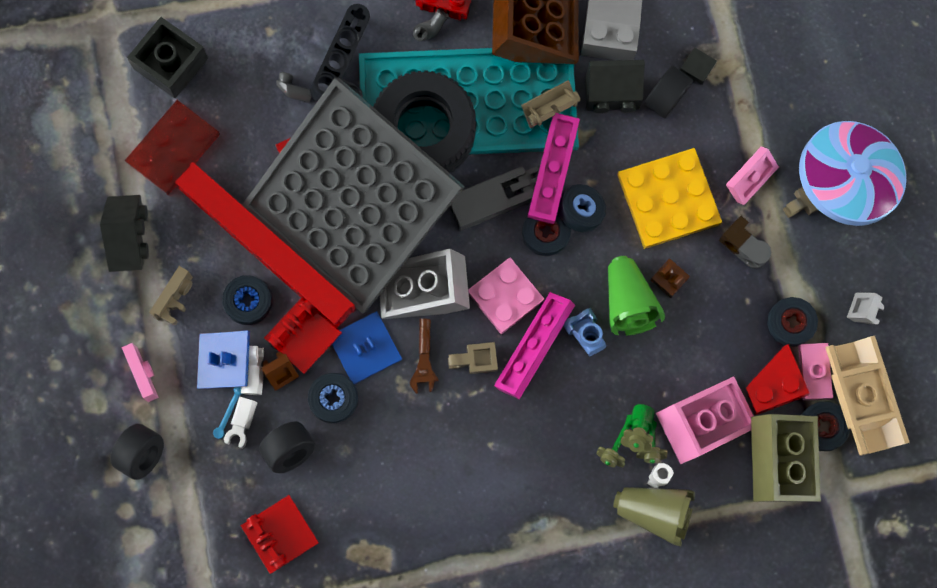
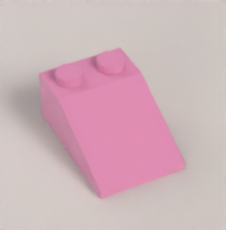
M734 376L656 413L680 464L699 457L751 431V417L754 416Z

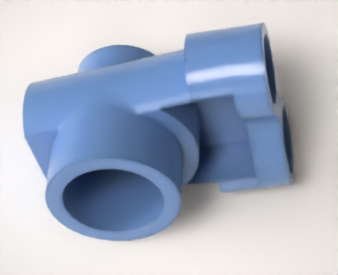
M591 308L582 311L577 316L568 318L563 325L567 333L574 335L589 356L604 350L607 346L602 337L601 327L595 323L597 317ZM592 338L595 341H588L587 339Z

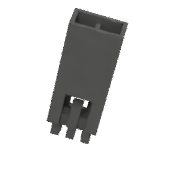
M540 165L528 170H524L522 166L462 190L450 205L460 231L531 203L537 177L534 178V175L539 173ZM510 187L512 194L522 189L524 193L507 199L504 189Z

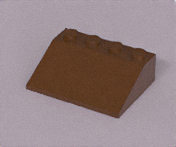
M494 0L492 55L514 62L577 64L579 62V0Z

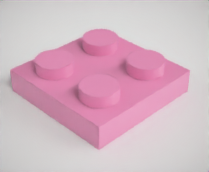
M508 258L468 289L469 296L501 335L545 300L511 258Z

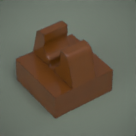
M669 258L650 281L672 298L690 276Z
M281 352L276 353L277 359L270 363L267 360L263 361V367L261 368L275 391L299 377L287 355Z

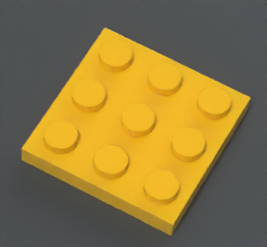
M695 148L619 171L617 174L644 249L716 227L722 223Z

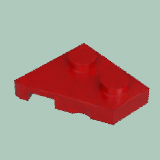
M789 344L785 345L746 387L756 415L809 395V390Z

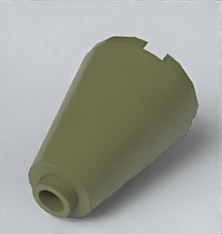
M624 487L622 492H617L613 507L618 509L617 514L667 542L681 547V539H685L693 510L689 508L690 501L695 500V492L685 489Z

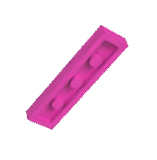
M555 113L556 115L552 117L527 217L552 224L555 223L580 121L579 118Z
M551 292L548 294L494 386L498 390L517 399L521 398L575 307L571 300Z

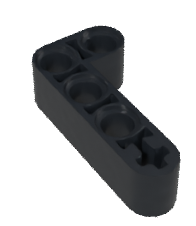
M353 4L347 9L310 88L311 97L316 102L324 93V91L320 90L318 84L323 83L329 87L334 78H340L363 98L362 91L358 86L342 79L370 19L369 10L362 4ZM354 17L359 19L355 28L350 27ZM340 38L349 40L351 46L343 45L340 42ZM329 61H336L341 68L335 69L331 67Z

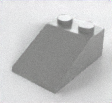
M588 0L581 56L609 60H634L639 39L642 0Z
M446 249L408 258L380 294L381 318L393 319L440 315L470 309L465 256L452 249Z

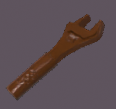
M420 319L419 363L410 380V386L416 394H418L417 383L429 382V391L432 392L434 382L438 381L429 360L431 319Z

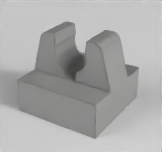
M855 293L847 318L853 322L879 324L880 320L876 319L878 311L884 310V305L881 303L883 297L876 293Z

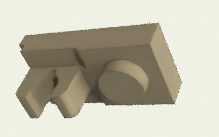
M180 266L177 268L149 312L154 319L158 321L162 319L172 325L178 323L176 319L171 317L170 310L179 309L181 312L186 310L184 305L177 300H179L181 295L185 296L192 287L193 282L191 280L193 277L189 271Z

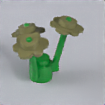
M635 405L632 415H627L625 425L612 449L598 448L596 454L601 457L600 460L610 467H616V465L624 467L625 459L617 453L621 444L629 447L633 452H638L636 457L644 459L646 463H659L662 459H666L668 451L655 447V430L657 422L654 421L655 410L647 405Z

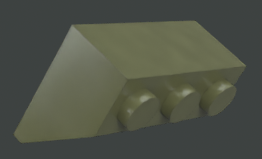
M768 414L751 417L753 502H821L818 416Z

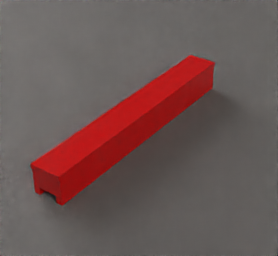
M194 162L175 181V184L179 186V190L300 298L310 302L314 309L333 326L338 328L351 313L356 311L355 305Z

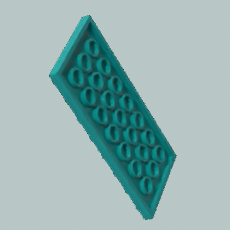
M492 48L359 53L360 89L363 99L372 107L376 103L375 100L379 97L380 92L383 91L384 87H387L388 83L392 82L395 78L398 79L401 75L404 76L406 73L411 74L413 71L441 73V75H446L448 78L454 79V82L459 83V86H462L471 98L476 114L475 140L473 148H471V152L468 155L544 151L552 117L543 121L542 125L530 128L521 105L569 80L572 90L575 92L574 64L514 62L492 55ZM417 106L401 116L398 122V129L417 146L425 147L442 141L449 132L450 123L447 116L439 109L431 106ZM572 106L559 114L577 118V109ZM578 129L573 150H578L579 148Z

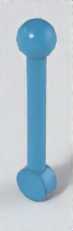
M234 387V396L221 424L213 431V435L217 439H222L225 436L224 428L239 396L242 395L241 387Z

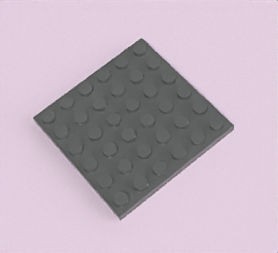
M334 78L242 206L355 305V308L363 314L374 303L465 186L340 78Z

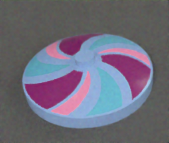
M841 121L823 127L807 142L800 157V180L807 197L819 211L837 222L862 226L880 221L898 206L904 195L906 169L898 149L883 133L864 123Z

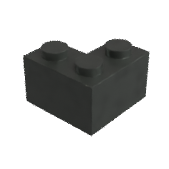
M141 195L107 197L100 221V229L109 272L142 270L144 260L149 258L148 243H143L142 235L145 233L144 221H148V210L146 205H142Z

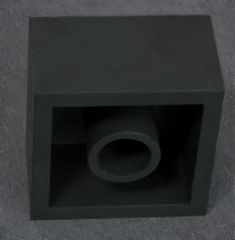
M160 17L129 54L127 59L135 71L176 99L208 60V56L202 45Z

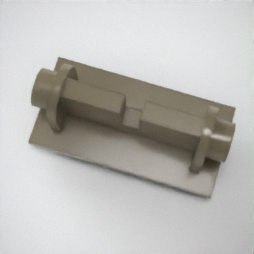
M567 80L521 106L528 125L532 128L536 125H542L543 121L556 115L555 113H560L572 106L576 107L577 102L581 100L576 91L573 92L571 84Z

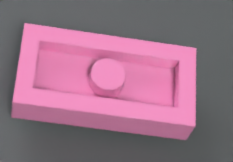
M760 147L726 184L737 203L745 205L779 168L769 149Z
M133 343L122 347L143 399L150 402L159 398L150 378L154 376L149 362H143L138 348Z
M828 343L801 344L798 346L800 372L809 390V395L803 397V400H830L833 398L830 361L825 348L828 346Z

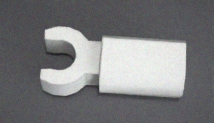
M249 346L248 387H241L242 394L262 395L264 372L261 369V363L264 358V348Z
M239 397L231 421L233 427L225 434L224 443L229 445L231 438L237 435L240 437L238 447L243 449L246 446L247 437L245 431L250 428L257 402Z
M658 463L650 473L647 484L653 488L665 486L674 474L672 468L667 464Z

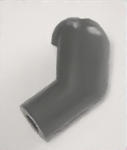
M437 9L431 20L417 24L413 29L414 39L424 41L436 37L449 17L447 12Z
M280 72L279 79L276 80L277 87L287 97L309 103L311 99L310 89L291 84L293 75Z

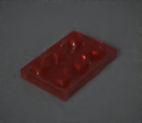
M176 100L125 159V162L166 195H169L177 186L175 181L190 167L192 162L196 163L220 133L184 104Z

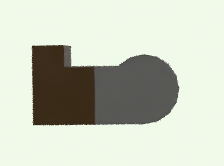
M740 216L721 236L719 241L747 266L754 269L761 268L770 259L771 248L766 242L757 240L745 229L749 222L743 216Z

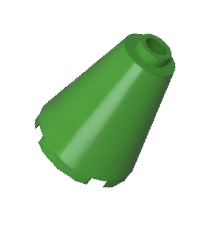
M627 256L614 258L608 266L611 332L619 335L618 331H625L627 336L643 333L655 328V321L661 319V322H663L665 319L663 308L634 259Z

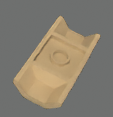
M875 336L843 345L825 347L834 373L831 375L847 427L852 430L859 455L863 456L910 443Z

